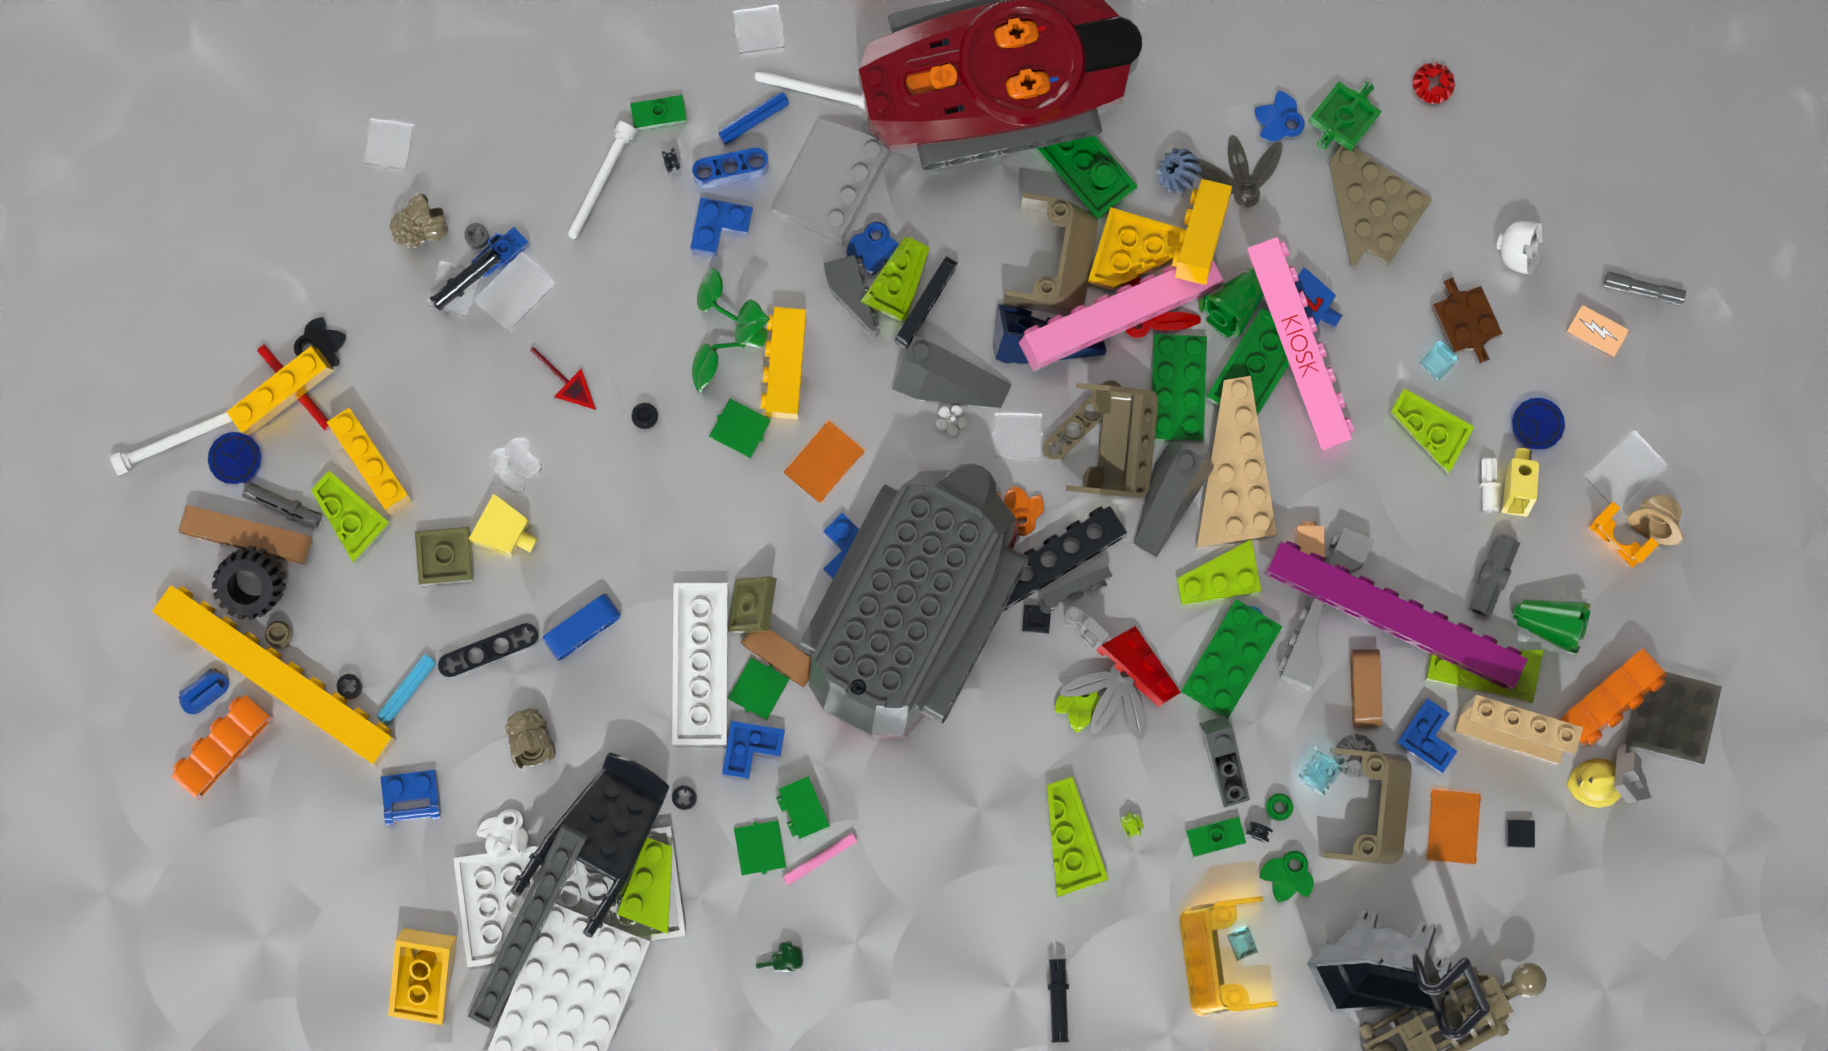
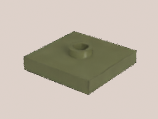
M469 527L415 531L419 586L474 581Z
M766 576L735 580L728 632L741 634L769 631L777 578Z

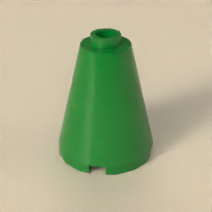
M1254 267L1247 269L1207 293L1198 303L1200 312L1202 313L1205 310L1209 316L1206 319L1207 323L1225 337L1229 338L1231 335H1235L1234 338H1237L1242 334L1264 296Z
M1524 599L1522 604L1517 603L1513 619L1517 620V626L1569 654L1578 655L1581 646H1578V642L1584 639L1591 610L1589 609L1591 604L1586 602Z

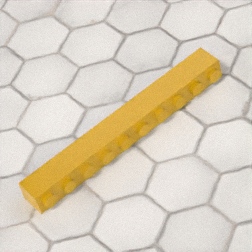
M170 585L152 610L154 614L376 767L395 742V739L390 736L392 730L380 722L377 726L369 722L370 715L360 708L356 707L354 711L346 706L347 699L337 692L330 695L323 689L326 685L315 677H312L310 680L301 675L304 671L292 661L287 665L279 660L282 655L270 646L266 650L258 645L260 640L248 631L244 635L237 631L235 628L238 624L228 617L224 616L221 620L213 614L216 611L215 608L205 601L198 604L191 598L194 594L183 586L176 589Z

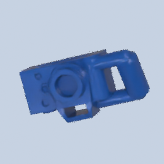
M515 227L504 236L496 232L487 240L489 246L477 255L471 264L492 247L498 253L497 256L501 257L502 261L498 262L483 275V277H487L496 269L499 272L529 247V242Z

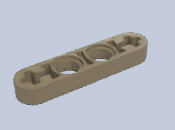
M1112 380L1102 384L1121 387L1118 382ZM1091 396L1045 441L1043 455L1048 461L1055 463L1063 460L1103 420V413H1100L1095 419H1089L1085 415V408L1092 405ZM1077 424L1081 428V434L1075 438L1068 436L1066 433L1068 425ZM1061 434L1066 441L1060 447L1059 451L1061 454H1049V445L1056 446L1061 441V438L1058 437Z

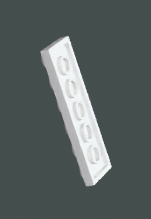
M673 583V746H727L728 583Z

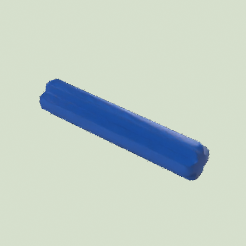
M779 92L725 126L718 132L720 139L725 144H728L789 104L787 96L783 92Z

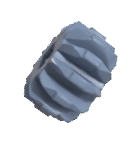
M1173 148L1171 154L1165 153L1163 161H1158L1161 168L1155 171L1159 176L1158 182L1171 193L1179 192L1185 194L1187 188L1193 189L1194 181L1200 180L1197 176L1202 171L1199 165L1200 160L1188 149L1182 148L1180 150Z

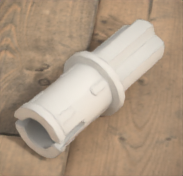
M1484 458L1481 461L1482 483L1479 484V487L1482 488V511L1497 512L1499 511L1498 488L1501 487V484L1498 483L1497 459Z

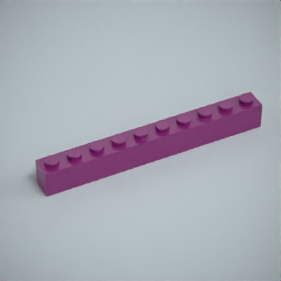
M1280 542L1277 545L1264 575L1508 691L1516 687L1528 660L1521 656L1522 652L1511 646L1504 648L1498 645V640L1491 636L1483 634L1481 637L1472 633L1473 628L1466 624L1458 623L1455 625L1447 621L1448 616L1437 611H1433L1432 614L1424 610V605L1415 600L1409 599L1407 602L1399 598V593L1392 589L1384 588L1382 590L1374 586L1375 582L1367 577L1360 576L1357 578L1349 574L1350 570L1344 566L1335 564L1333 567L1325 563L1326 559L1316 553L1311 552L1308 555L1300 551L1301 547L1293 542Z

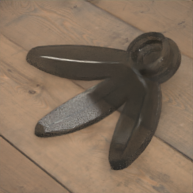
M1231 135L1228 139L1227 154L1233 178L1218 167L1200 158L1198 159L1200 160L1199 165L1202 171L1198 174L1204 180L1232 186L1231 194H1234L1235 202L1242 207H1252L1260 200L1259 188L1267 182L1279 163L1283 144L1281 142L1273 143L1256 164L1252 175H1249V166L1244 149L1239 139L1235 135ZM1249 194L1251 197H1244L1243 195Z

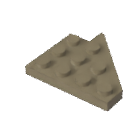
M1341 145L1328 166L1350 267L1354 269L1365 251L1386 265H1389L1431 203L1432 198L1354 148L1352 151H1349Z

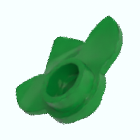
M1289 851L1282 858L1270 859L1260 871V879L1273 882V895L1279 903L1290 899L1296 891L1304 897H1309L1314 887L1313 877L1307 871L1308 860L1299 851ZM1293 859L1299 863V867L1296 870L1291 869L1289 866V862Z

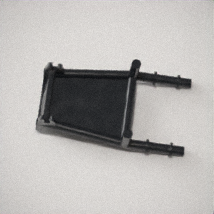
M610 752L605 758L602 769L547 833L535 853L530 854V861L521 875L515 877L516 882L510 892L520 897L524 889L531 885V878L538 867L542 866V864L544 865V860L563 824L588 836L577 861L614 881L607 894L602 895V902L594 915L589 916L587 919L589 923L585 927L583 934L592 938L597 929L603 927L602 921L610 908L616 906V900L622 899L629 876L663 806L669 785L643 765Z

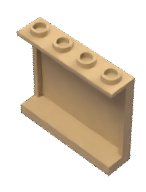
M1475 695L1461 707L1454 733L1559 765L1564 751L1576 754L1583 727Z

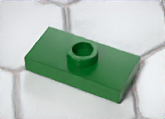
M682 95L630 103L633 124L637 131L687 122Z
M1239 817L1186 830L1193 858L1246 844Z

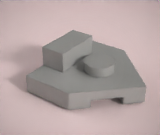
M1625 744L1617 747L1614 787L1628 804L1650 799L1651 795L1647 786V780L1641 768L1642 759L1636 751L1632 752Z

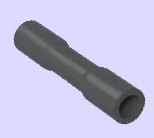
M1610 271L1607 272L1604 281V287L1633 292L1680 306L1683 305L1686 296V290L1666 285H1656Z

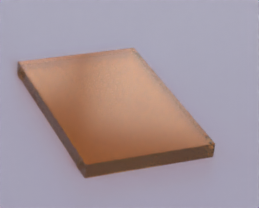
M828 421L783 473L820 504L855 462L863 456L865 450L833 423Z
M1432 789L1430 794L1431 807L1427 860L1475 865L1477 861L1481 794Z

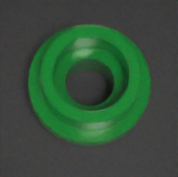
M1278 793L1272 795L1266 803L1267 814L1276 821L1286 820L1293 812L1292 800L1285 794ZM1276 803L1284 805L1283 812L1275 810L1274 806Z

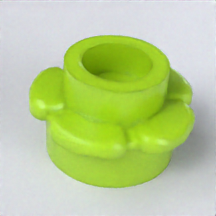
M1127 812L1126 816L1120 818L1125 833L1129 838L1135 835L1141 836V829L1144 826L1138 814L1132 815L1131 812Z

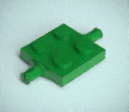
M1338 82L1310 116L1308 122L1324 134L1316 143L1318 148L1322 145L1321 150H1326L1333 140L1349 151H1352L1378 119L1382 111L1372 105L1367 99V96L1374 90L1372 84L1368 87L1370 82H1365L1358 92Z

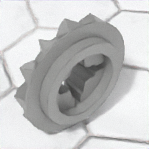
M1358 734L1344 737L1336 746V748L1351 749V746L1355 750L1362 751L1365 749L1366 751L1377 752L1375 743L1366 736ZM1334 753L1335 763L1343 774L1354 778L1365 776L1361 770V763L1357 760L1346 761L1351 755Z

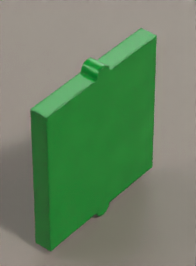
M729 399L721 415H717L718 421L709 438L751 459L759 442H763V435L771 419Z
M750 658L728 700L745 708L746 713L752 712L767 720L790 679L773 670L771 665L767 667Z
M778 821L761 824L754 822L750 826L734 828L742 876L755 873L765 875L767 871L786 868Z

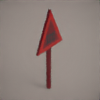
M535 347L530 349L540 361L565 383L564 387L554 396L555 398L596 410L582 369L568 380Z

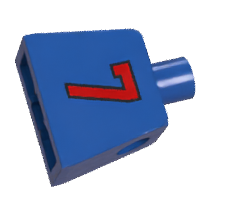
M1303 267L1298 275L1299 281L1294 283L1297 291H1303L1308 306L1304 307L1307 318L1312 316L1316 327L1320 321H1323L1335 329L1343 316L1330 307L1336 297L1335 293Z

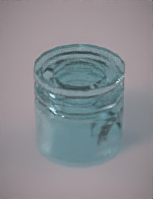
M1316 751L1306 764V769H1303L1301 771L1302 774H1299L1297 778L1310 790L1320 796H1324L1325 791H1328L1330 788L1328 785L1334 783L1343 769L1330 757L1320 751Z

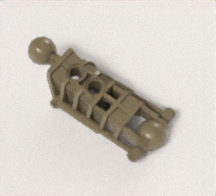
M1534 963L1520 964L1513 971L1511 980L1500 986L1493 973L1478 972L1476 967H1473L1490 1005V1011L1468 1033L1472 1035L1471 1037L1460 1043L1458 1039L1445 1038L1434 1044L1430 1035L1439 1031L1438 1025L1427 1030L1422 1021L1434 1013L1425 1011L1419 1014L1418 1010L1420 1009L1406 1006L1404 1010L1397 1011L1374 1024L1367 1023V1021L1360 1024L1358 1029L1363 1038L1367 1040L1363 1044L1365 1051H1397V1048L1391 1042L1385 1040L1397 1033L1400 1034L1408 1051H1439V1049L1450 1043L1453 1046L1444 1051H1468L1497 1035L1502 1037L1508 1034L1509 1028L1506 1024L1515 1014L1508 1000L1518 995L1524 998H1533L1540 995L1546 987L1547 978L1545 972ZM1464 974L1446 990L1445 996L1450 994L1451 998L1444 1003L1446 1017L1450 1012L1458 1011L1463 1016V1021L1473 1012L1471 1004L1475 1000L1470 987L1459 994L1455 992L1468 985ZM1412 1012L1414 1017L1401 1024L1399 1018ZM1394 1022L1395 1028L1378 1037L1375 1036L1376 1030ZM1487 1024L1490 1025V1027L1477 1033V1029Z

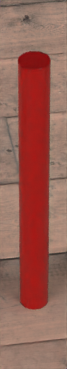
M265 344L258 348L257 352L275 373L284 367ZM307 393L302 395L298 401L324 431L330 429L327 424L329 419Z

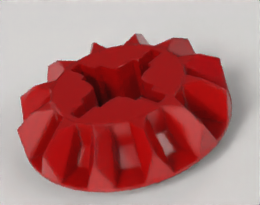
M1437 62L1425 63L1416 71L1413 77L1414 92L1422 101L1429 104H1439L1446 101L1452 95L1455 88L1454 73H1451L1446 65L1443 66ZM1440 75L1438 83L1441 86H1434L1429 91L1430 81L1428 78L1434 79Z

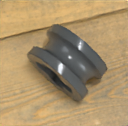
M480 223L470 224L464 232L465 240L471 248L481 249L488 244L489 234L484 225ZM480 230L481 235H484L483 239L478 238L477 242H473V238L470 235Z

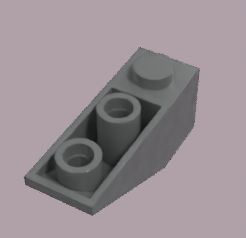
M855 255L824 263V271L831 295L872 337H875L876 328L880 327L876 312L871 313L870 307L860 302L869 290V287L864 288L861 278L865 277L862 262H856Z
M1225 716L1199 723L1205 750L1223 807L1250 800L1233 729Z

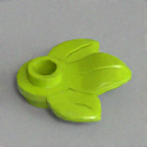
M1098 691L1090 693L1088 697H1065L1060 695L1056 700L1055 712L1068 714L1070 726L1074 732L1078 733L1091 722L1093 712L1101 697L1098 696Z

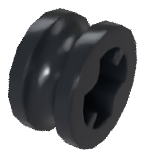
M672 148L669 153L662 151L668 175L673 170L681 171L675 149Z
M344 674L337 681V691L345 699H355L362 692V683L353 674ZM345 681L350 683L356 682V685H354L356 690L353 693L350 691L343 692L342 688H345L343 685Z
M682 785L673 791L672 802L681 810H689L695 806L697 794L693 788ZM683 790L684 793L689 791L692 795L689 797L690 803L686 806L685 803L682 802L680 805L677 801L680 798L679 792Z
M1250 822L1251 830L1247 831L1245 835L1257 841L1269 843L1268 835L1272 834L1273 830L1262 824Z

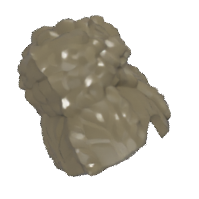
M418 193V195L410 199L407 208H402L401 212H397L391 218L389 224L395 243H400L407 248H418L426 240H441L447 235L449 230L445 223L443 209L440 207L430 209L428 198L423 193Z
M529 708L516 711L508 718V723L505 725L506 735L509 737V744L511 745L512 762L517 769H521L525 765L533 767L543 764L547 759L550 761L554 759L556 749L553 741L548 736L549 732L546 731L547 721L538 713L537 709Z

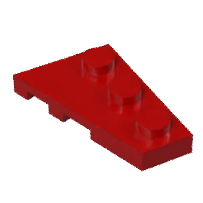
M1136 626L1096 649L1102 656L1106 654L1115 662L1114 667L1120 673L1125 671L1134 680V685L1156 706L1160 707L1181 693Z

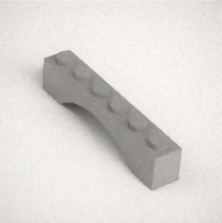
M1344 527L1340 534L1335 532L1329 546L1334 550L1330 558L1325 556V563L1333 567L1335 564L1344 566L1350 570L1349 574L1361 569L1364 565L1374 539ZM1313 598L1310 607L1304 606L1299 617V621H1302L1303 624L1300 631L1294 630L1288 644L1292 646V650L1289 656L1284 654L1278 670L1282 671L1280 679L1308 691L1312 689L1323 664L1318 644V625L1324 603Z

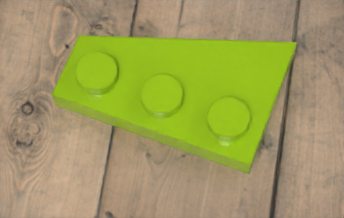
M904 237L860 302L898 321L905 322L930 247L911 237Z
M1405 388L1390 412L1447 474L1453 468L1475 427Z
M329 470L311 489L340 542L355 564L390 523Z
M1252 539L1177 578L1181 606L1261 593Z
M647 837L617 915L669 934L672 846Z

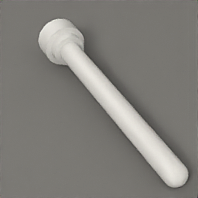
M758 71L755 73L754 77L759 82L859 105L860 109H864L865 112L862 95Z
M619 121L614 129V137L616 139L568 231V235L572 239L578 237L625 143L628 144L630 140L632 141L637 133L636 128L625 122Z
M225 412L132 453H115L109 456L111 463L119 476L128 472V468L132 467L131 464L232 422V419Z

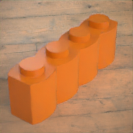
M1643 648L1633 655L1622 667L1613 672L1602 684L1592 690L1581 702L1572 707L1560 720L1583 727L1579 742L1583 747L1588 743L1592 746L1602 738L1603 734L1601 732L1608 726L1613 728L1623 720L1622 714L1629 708L1634 710L1644 702L1643 696L1646 693L1659 690L1665 684L1664 678L1667 675Z
M246 695L242 698L237 697L228 707L230 712L224 718H217L209 728L211 730L210 734L205 739L203 737L199 738L191 747L193 751L187 759L181 758L172 769L174 773L171 777L197 800L213 786L216 780L225 773L235 759L245 751L254 738L273 719Z

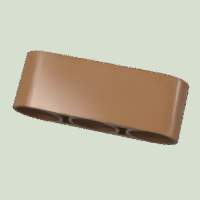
M771 629L767 632L747 633L740 643L799 686L804 688L808 683L811 672V658Z
M1379 649L1351 650L1353 727H1381Z

